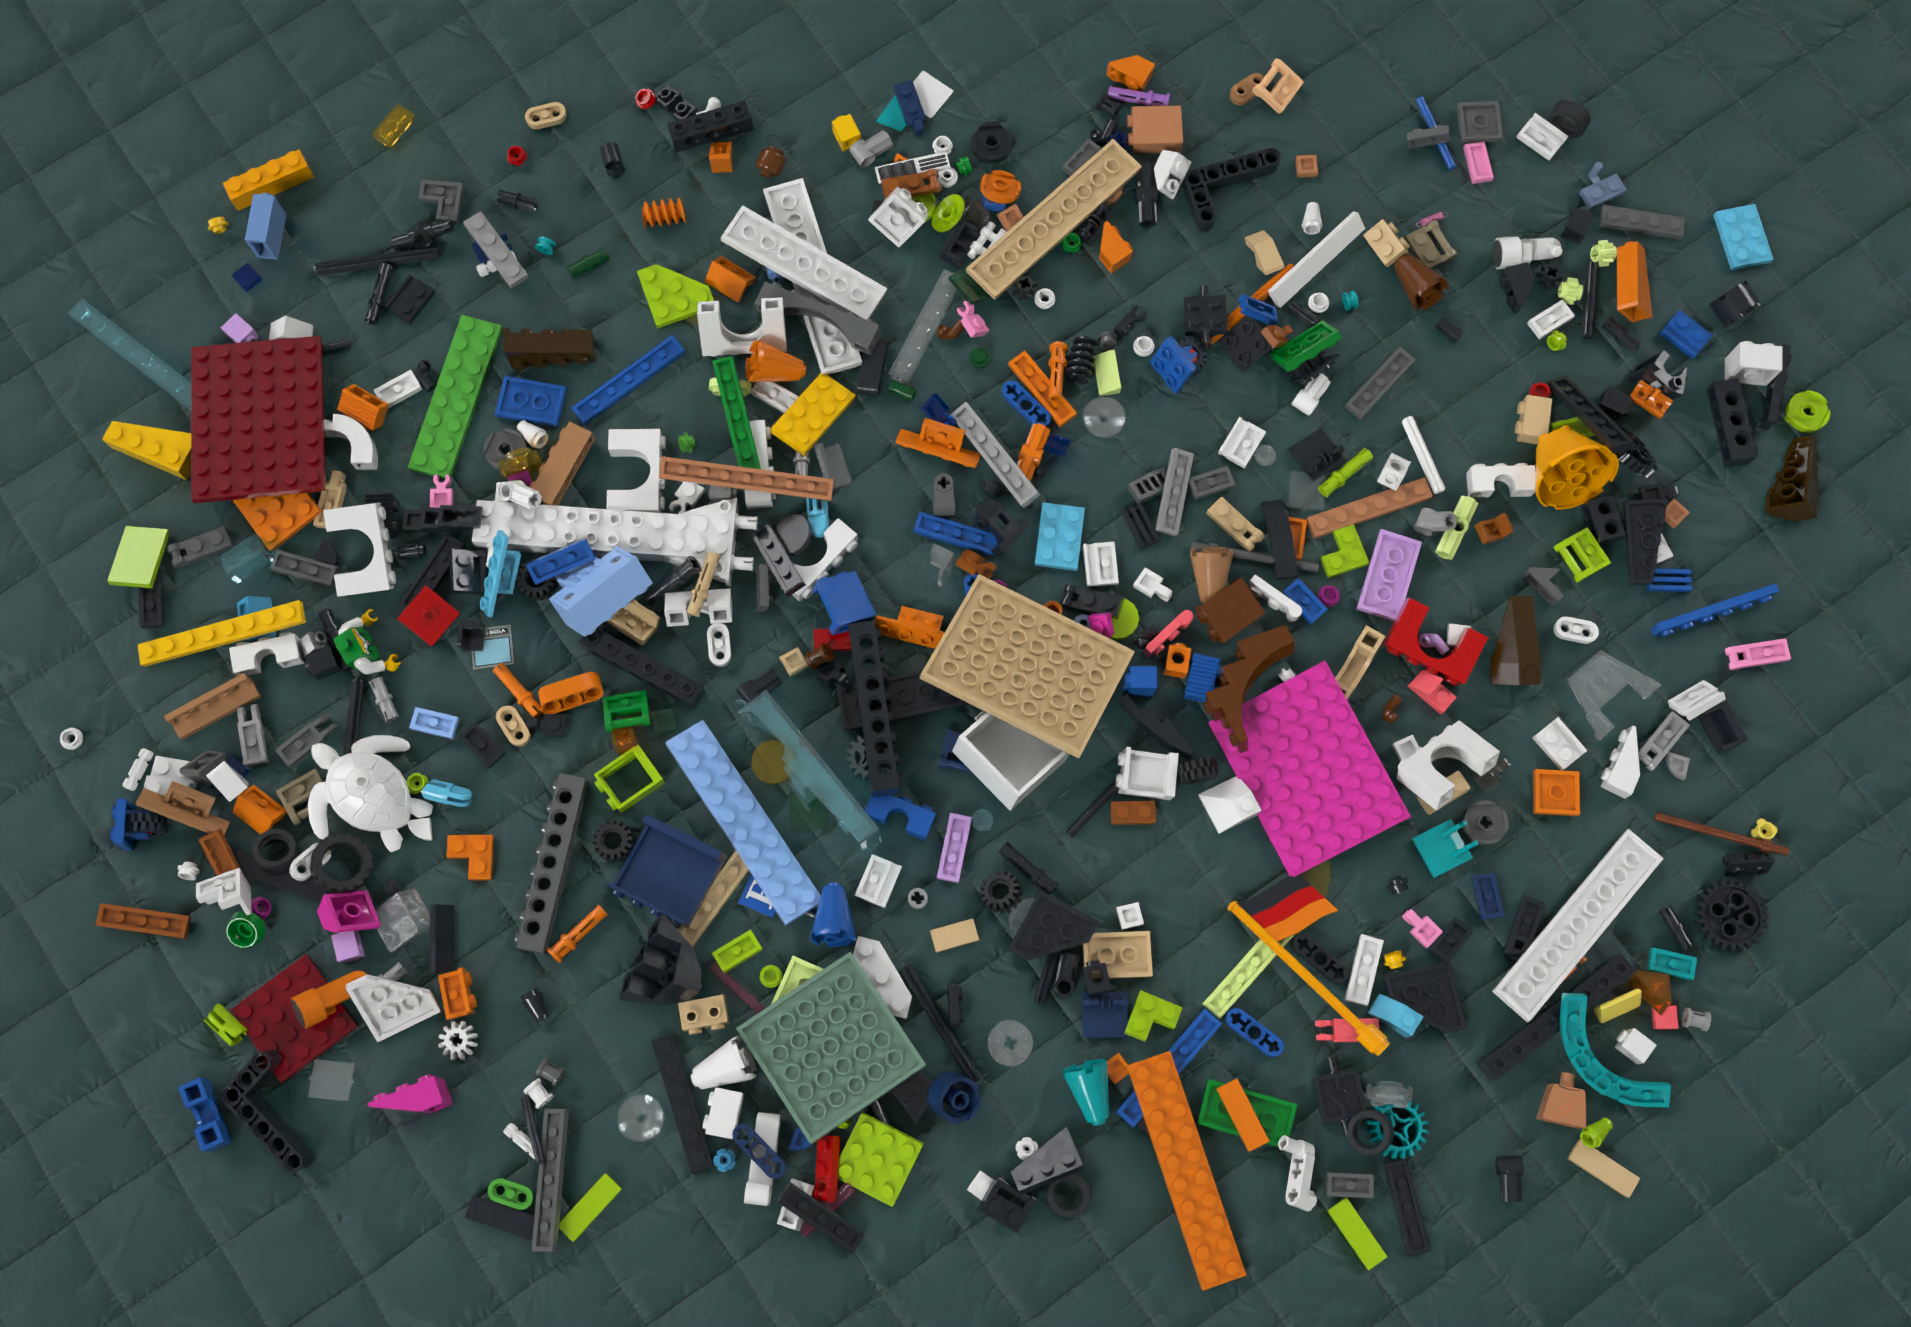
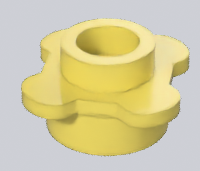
M1765 819L1757 820V826L1751 830V836L1760 840L1762 838L1771 840L1777 833L1776 826L1766 822Z

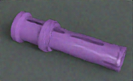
M1110 86L1107 98L1145 106H1168L1170 94H1157L1152 90L1146 93Z

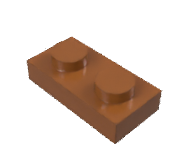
M1155 801L1110 803L1111 825L1156 823Z

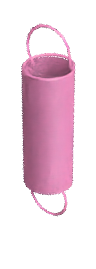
M1438 212L1421 219V225L1424 227L1434 220H1442L1443 212Z

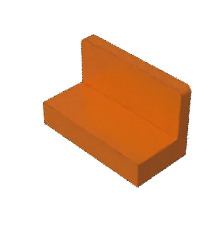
M721 256L712 261L705 278V283L732 300L739 302L745 289L754 284L756 276Z
M252 785L238 795L233 809V813L259 834L271 830L273 824L284 818L287 813L284 807L255 785Z

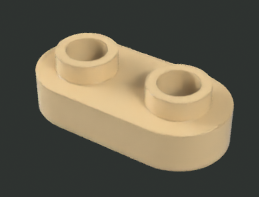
M559 102L532 107L525 114L526 122L532 129H541L561 124L567 117L565 107Z
M501 707L496 714V720L514 746H525L531 738L528 727L514 707ZM507 715H512L511 721H505ZM518 733H523L522 739H516Z

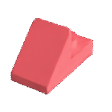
M1421 670L1408 685L1412 691L1439 714H1442L1457 698L1441 684L1443 681L1441 677Z

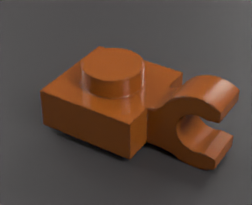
M1277 325L1267 326L1261 331L1272 348L1281 347L1288 342L1286 336L1294 332L1290 325H1286L1282 329Z
M968 548L962 553L955 564L973 576L975 573H978L988 579L993 576L992 573L997 567L992 562L984 563L985 558Z

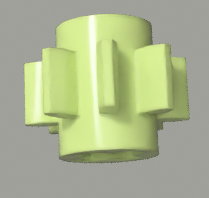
M1608 240L1598 241V244L1594 245L1590 251L1591 260L1598 262L1599 267L1609 266V262H1614L1617 256L1616 247L1613 243H1608Z
M1567 278V281L1561 282L1559 285L1558 297L1562 298L1566 304L1573 305L1574 301L1581 299L1583 285H1579L1578 279Z

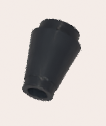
M535 988L521 996L523 1000L521 1003L537 1023L549 1017L542 991L539 992L538 988Z

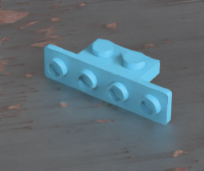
M497 530V535L493 538V554L489 558V573L484 581L485 593L484 597L480 600V608L487 617L493 616L497 593L513 594L521 557L519 551L507 550L509 537L503 530Z

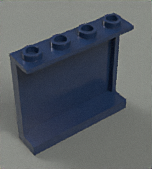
M646 814L642 820L645 824L643 831L614 883L608 882L607 886L613 889L611 892L613 895L621 899L626 896L631 899V904L641 909L643 906L650 908L649 913L656 917L665 915L670 918L669 920L674 926L680 928L683 925L689 928L727 856L722 851Z

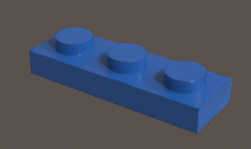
M583 538L526 563V567L536 585L595 559L596 556L587 538Z

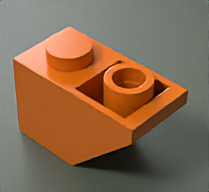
M1135 55L1109 62L1106 75L1111 80L1120 82L1131 90L1143 92L1154 73L1155 64Z
M1106 221L1102 232L1099 260L1112 274L1131 261L1133 249L1129 242L1124 241L1120 237L1118 229Z

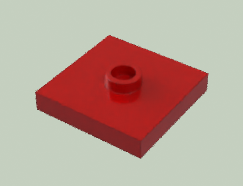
M425 585L397 619L427 644L433 646L460 613Z

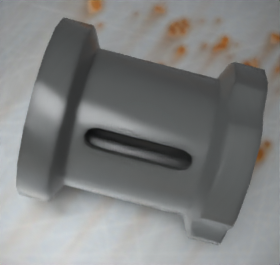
M544 1058L535 1076H541L549 1080L556 1087L566 1070L563 1067L559 1068L551 1064L549 1059Z

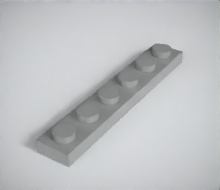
M967 402L950 414L961 429L966 430L965 435L1023 508L1040 495Z

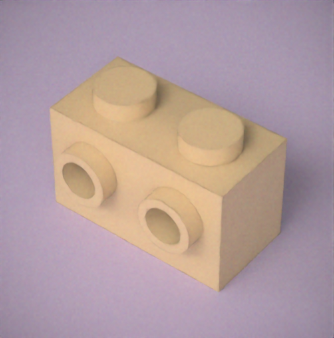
M723 994L678 1003L682 1030L684 1032L688 1031L689 1035L702 1033V1028L711 1027V1030L725 1028L724 1024L730 1023L726 998Z

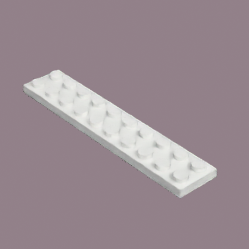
M803 178L763 189L773 223L827 253ZM792 282L794 289L801 293L802 296L807 298L814 297L822 304H830ZM803 315L822 375L833 374L862 364L859 350L851 347L847 338L840 330L822 319Z
M1627 829L1492 992L1526 1022H1529L1664 858L1631 830Z

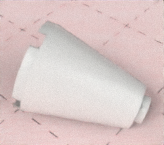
M741 1036L733 1037L693 1068L691 1080L695 1087L707 1089L752 1080L757 1077V1074H753V1071L757 1070L754 1057L748 1046L743 1047L741 1042L744 1040Z

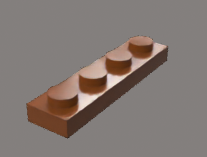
M100 903L95 926L187 939L192 917Z

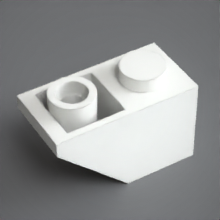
M1162 150L1154 167L1157 189L1170 199H1174L1191 161L1179 152Z

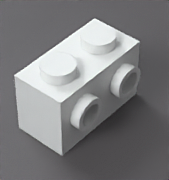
M716 1087L714 1092H710L708 1105L711 1106L710 1114L705 1115L703 1129H706L705 1134L733 1139L732 1133L738 1125L744 1093Z

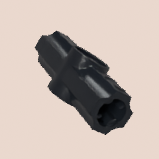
M1149 163L1141 164L1142 168L1136 174L1135 203L1138 205L1139 226L1151 228L1157 224L1156 205L1158 190L1157 186H1155L1154 166Z

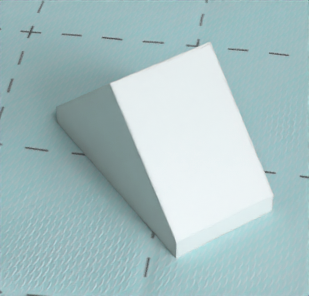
M284 316L271 323L269 340L313 336L314 326Z
M225 761L206 775L229 802L248 788L249 785L248 781Z

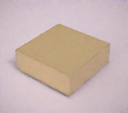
M798 647L779 657L790 677L809 667Z

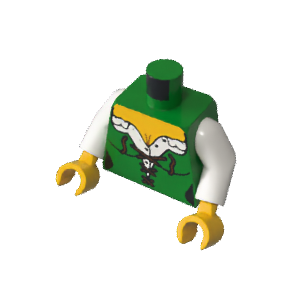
M369 609L361 618L352 619L340 627L339 635L334 638V642L348 666L364 674L381 672L385 668L394 672L400 666L401 662H394L398 658L396 654H392L386 662H383L366 628L363 627V624L370 626L378 619V617L375 619L369 617L374 610Z

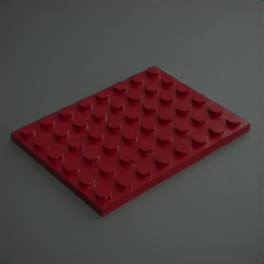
M321 336L191 347L192 502L195 504L326 491L323 347Z

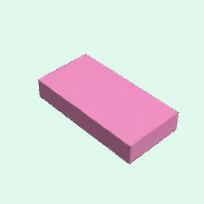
M1485 141L1465 144L1463 149L1472 184L1492 181L1494 176Z

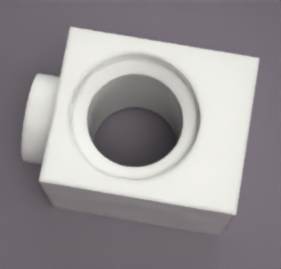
M1391 453L1377 482L1396 491L1411 462Z
M1632 1028L1624 1029L1616 1039L1618 1043L1614 1048L1635 1064L1645 1063L1657 1045L1638 1030Z

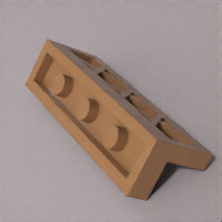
M242 673L166 714L164 718L173 725L178 737L184 740L237 711L238 707H245L261 698V695L252 678Z

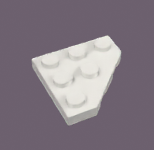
M858 936L853 956L893 1016L907 1019L912 996L880 941Z
M372 975L362 976L346 984L347 992L377 1042L441 1012L440 1006L428 989Z

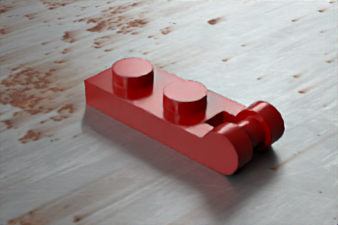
M824 1136L817 1142L815 1188L811 1196L819 1202L831 1203L835 1201L837 1196L840 1136Z

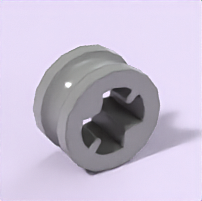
M921 888L912 889L908 894L909 905L914 909L925 907L928 902L925 890ZM915 893L924 896V901L921 900V904H916V901L911 900L912 896L915 897Z

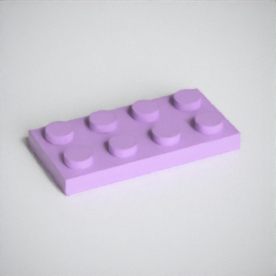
M1380 529L1357 604V610L1395 621L1406 599L1422 544L1421 541Z

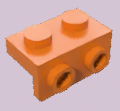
M458 968L457 971L438 975L446 1020L475 1014L474 1008L477 1007L475 995L471 994L470 985H473L471 973L467 972L464 968Z

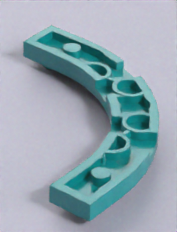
M1562 993L1560 1010L1561 1038L1566 1054L1580 1076L1593 1089L1602 1095L1618 1100L1620 1103L1641 1107L1669 1108L1671 1085L1669 1083L1640 1082L1620 1077L1606 1069L1595 1058L1590 1050L1586 1036V994Z

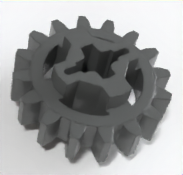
M857 736V743L850 742L853 749L846 750L847 754L851 755L846 758V762L852 763L848 766L849 771L855 769L854 776L857 777L861 774L862 781H865L867 776L869 777V773L866 771L868 766L865 746H863L864 739ZM879 746L875 749L879 754L881 750L884 753L887 752V748L884 746ZM856 753L861 757L858 765L855 762ZM882 767L878 771L881 775L883 771L889 773V769L886 767Z

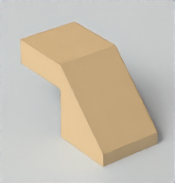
M1264 230L1245 237L1246 245L1255 253L1257 267L1265 275L1284 268V263L1273 239Z

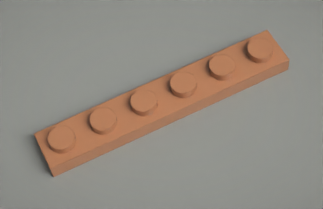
M1424 477L1401 485L1396 491L1389 489L1307 517V525L1313 539L1333 533L1334 530L1352 524L1357 525L1427 501L1433 495Z

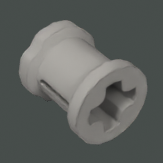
M1689 1007L1684 1009L1682 1014L1683 1027L1688 1028L1692 1026L1701 1028V1030L1706 1032L1709 1030L1711 1023L1710 1012H1697Z

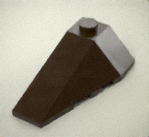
M1510 596L1502 620L1503 625L1496 640L1495 651L1490 659V684H1541L1540 654L1533 596Z

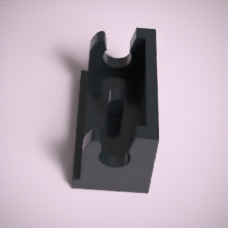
M960 218L940 250V260L960 269L968 256L971 244L980 235L976 232L978 228Z

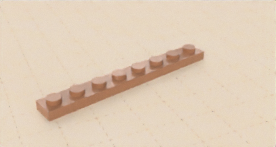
M661 456L659 479L831 501L834 479L663 456Z

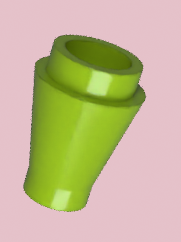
M1602 1118L1586 1126L1580 1134L1582 1143L1588 1148L1599 1147L1613 1128V1124L1609 1119Z

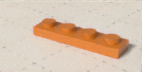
M1025 350L1008 362L1011 370L1036 400L1050 413L1051 418L1060 428L1077 416V412L1063 395L1062 401L1059 403L1049 401L1050 380Z

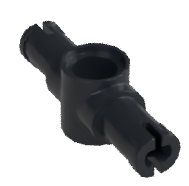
M450 219L435 224L418 221L413 229L408 230L407 233L391 237V244L395 250L409 245L427 248L431 245L432 240L437 239L438 236L454 232V226Z

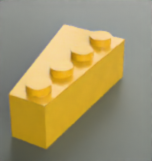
M112 421L102 438L112 449L185 480L188 479L191 473V433Z

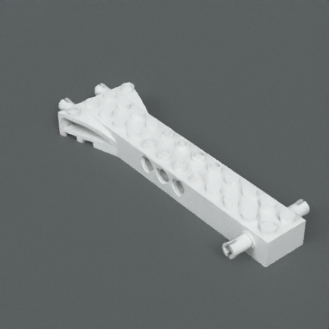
M498 482L496 483L495 500H477L476 506H482L483 511L481 527L473 529L472 542L477 549L488 550L486 567H489V558L493 554V538L497 535V530H503L509 537L507 550L549 554L583 538H587L595 556L599 558L604 557L618 546L636 556L638 560L669 562L676 566L684 563L688 556H693L699 561L701 568L704 565L707 552H714L719 554L721 558L719 559L713 579L724 583L728 587H731L734 569L753 571L754 557H735L734 555L738 528L757 530L758 516L739 515L737 498L722 500L718 503L702 506L681 514L540 504L536 509L531 510L517 503L502 501L497 493L498 485L501 483Z

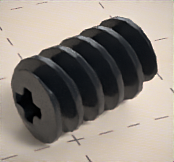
M1087 336L1074 338L1067 368L1064 372L1068 379L1079 384H1089L1090 380L1086 377L1092 374L1088 369H1093L1094 367L1091 362L1095 361L1096 357L1092 354H1097L1098 352L1097 348L1094 347L1099 345L1098 341Z

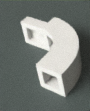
M333 414L332 422L324 419L325 437H340L350 441L351 464L356 470H377L378 453L376 445L360 423L340 414Z

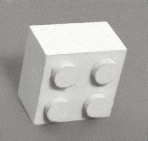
M1744 341L1739 343L1725 358V380L1738 378L1741 384L1767 386L1782 371V346H1775L1772 343L1761 345L1753 344L1751 341Z

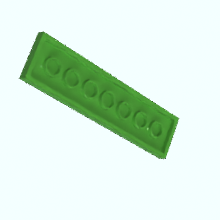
M461 315L408 465L409 470L433 477L438 475L441 479H446V474L450 478L452 477L503 330L502 325Z

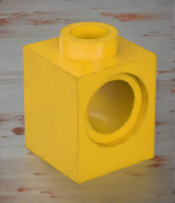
M851 114L839 116L832 121V131L842 151L850 149L856 141L861 140V134Z

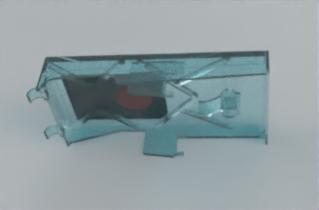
M767 690L748 704L741 699L735 701L736 705H744L737 712L738 714L747 715L751 725L760 727L784 745L785 752L781 759L787 764L784 770L791 779L789 785L808 812L811 810L807 805L818 798L839 820L837 823L847 835L849 834L847 831H849L859 842L862 858L881 845L880 830Z

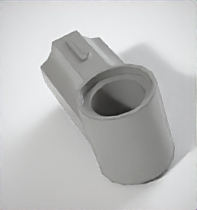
M883 130L866 141H856L849 151L860 167L864 168L869 166L876 156L892 148L893 143L888 133Z
M1422 508L1414 530L1422 535L1431 536L1433 531L1455 529L1457 524L1456 515L1451 511L1436 512L1430 508Z

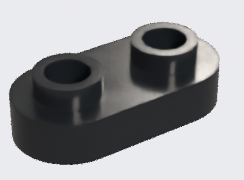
M957 982L947 983L950 1028H959L960 1023H964L963 1009L959 1010V1000H962V987H958Z

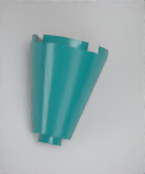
M1105 1059L1084 1061L1082 1065L1077 1066V1064L1065 1068L1063 1076L1086 1121L1092 1123L1093 1126L1106 1123L1105 1119L1109 1117L1108 1064Z

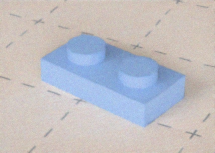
M415 707L409 728L431 735L454 739L459 718Z

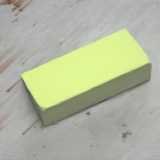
M1115 350L1095 355L1096 359L1093 362L1099 396L1119 394L1121 384Z

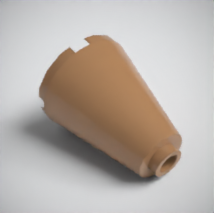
M1202 547L1200 552H1196V548L1190 549V558L1201 602H1206L1226 587L1233 558V549H1230L1228 552H1226L1225 547Z

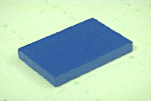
M504 375L495 416L516 421L525 420L527 423L558 428L567 387Z

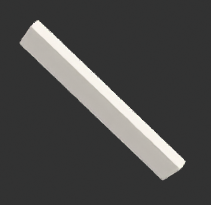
M1353 211L1268 290L1276 307L1281 308L1365 229L1358 212Z

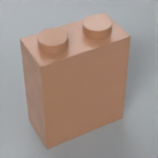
M1181 106L1132 107L1131 115H1127V127H1131V133H1128V146H1132V153H1161L1162 150L1181 153L1183 145Z

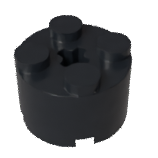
M1746 280L1709 304L1725 328L1762 305Z

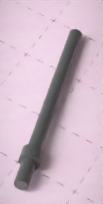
M1192 542L1191 549L1196 548V551L1200 552L1202 547L1220 546L1215 543H1209L1208 545ZM1233 549V558L1272 564V555ZM1296 560L1297 569L1318 572V563Z

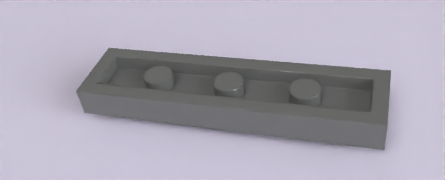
M1603 205L1600 212L1599 227L1681 240L1684 234L1685 217Z
M1399 347L1346 403L1345 408L1361 420L1412 366L1416 359Z

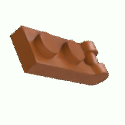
M930 169L922 173L881 179L884 199L897 186L901 190L903 188L907 189L912 197L940 192L942 188L941 183L937 179L939 178L938 170ZM930 181V184L924 185V182Z

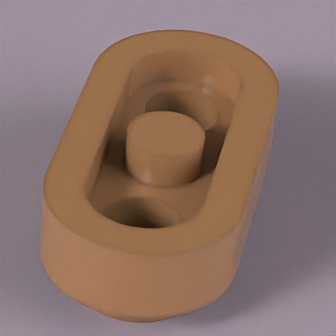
M1253 73L1231 88L1229 95L1231 102L1241 106L1256 98L1257 96L1252 91L1256 86L1254 81L1261 82L1265 76L1260 73Z

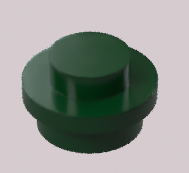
M975 348L970 353L969 361L976 368H984L990 362V354L984 348Z

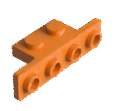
M928 418L924 419L920 434L901 429L895 442L903 447L938 456L944 460L957 462L966 467L976 468L981 457L980 453L961 448L966 430Z
M905 606L901 607L897 620L882 616H876L875 627H880L882 636L935 649L945 633L940 631L944 616Z

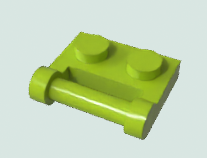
M1588 527L1553 547L1557 553H1560L1574 574L1576 583L1581 582L1611 563ZM1572 546L1586 567V570L1582 572L1566 547Z

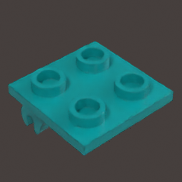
M1452 819L1412 838L1433 878L1473 858L1469 850L1477 846L1479 842L1476 840L1465 846L1458 833L1459 829L1468 825L1466 820L1454 825Z

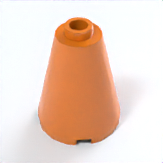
M759 340L752 342L749 349L752 355L751 358H747L745 376L746 379H749V382L799 381L801 377L805 376L806 365H804L803 360Z

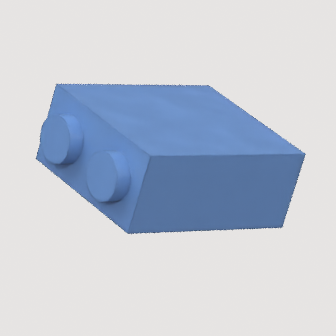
M269 193L253 194L245 241L257 258L278 260L287 214L275 196Z

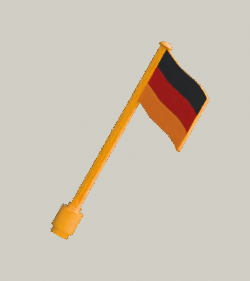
M1300 874L1295 877L1289 876L1255 897L1238 904V901H1232L1228 905V911L1236 915L1356 1030V1033L1359 1035L1356 1039L1371 1054L1375 1053L1379 1056L1388 1047L1390 1042L1386 1040L1388 1037L1372 1022L1367 1025L1360 1021L1278 943V941L1301 932L1318 919L1338 912Z

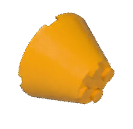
M1562 426L1560 429L1544 433L1538 438L1535 494L1543 506H1554L1556 510H1562L1582 505L1602 493V487L1609 480L1610 482L1614 480L1619 467L1616 454H1613L1606 446L1571 429L1570 426Z

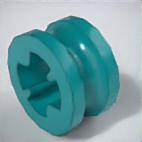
M539 237V243L535 245V249L543 254L552 255L554 252L552 248L556 247V243L547 237Z
M1354 290L1350 291L1349 294L1347 292L1342 294V302L1346 311L1351 310L1352 307L1354 309L1358 308V297Z

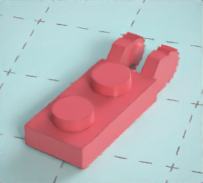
M1184 610L1145 647L1143 654L1148 658L1153 654L1155 656L1160 654L1165 648L1163 644L1168 639L1172 642L1180 634L1179 629H1186L1190 625L1194 617L1192 611Z
M1379 1018L1359 1019L1367 1025L1372 1022L1379 1029ZM1345 1019L1315 1021V1026H1332L1333 1035H1316L1317 1041L1359 1042L1356 1039L1359 1036L1356 1030Z

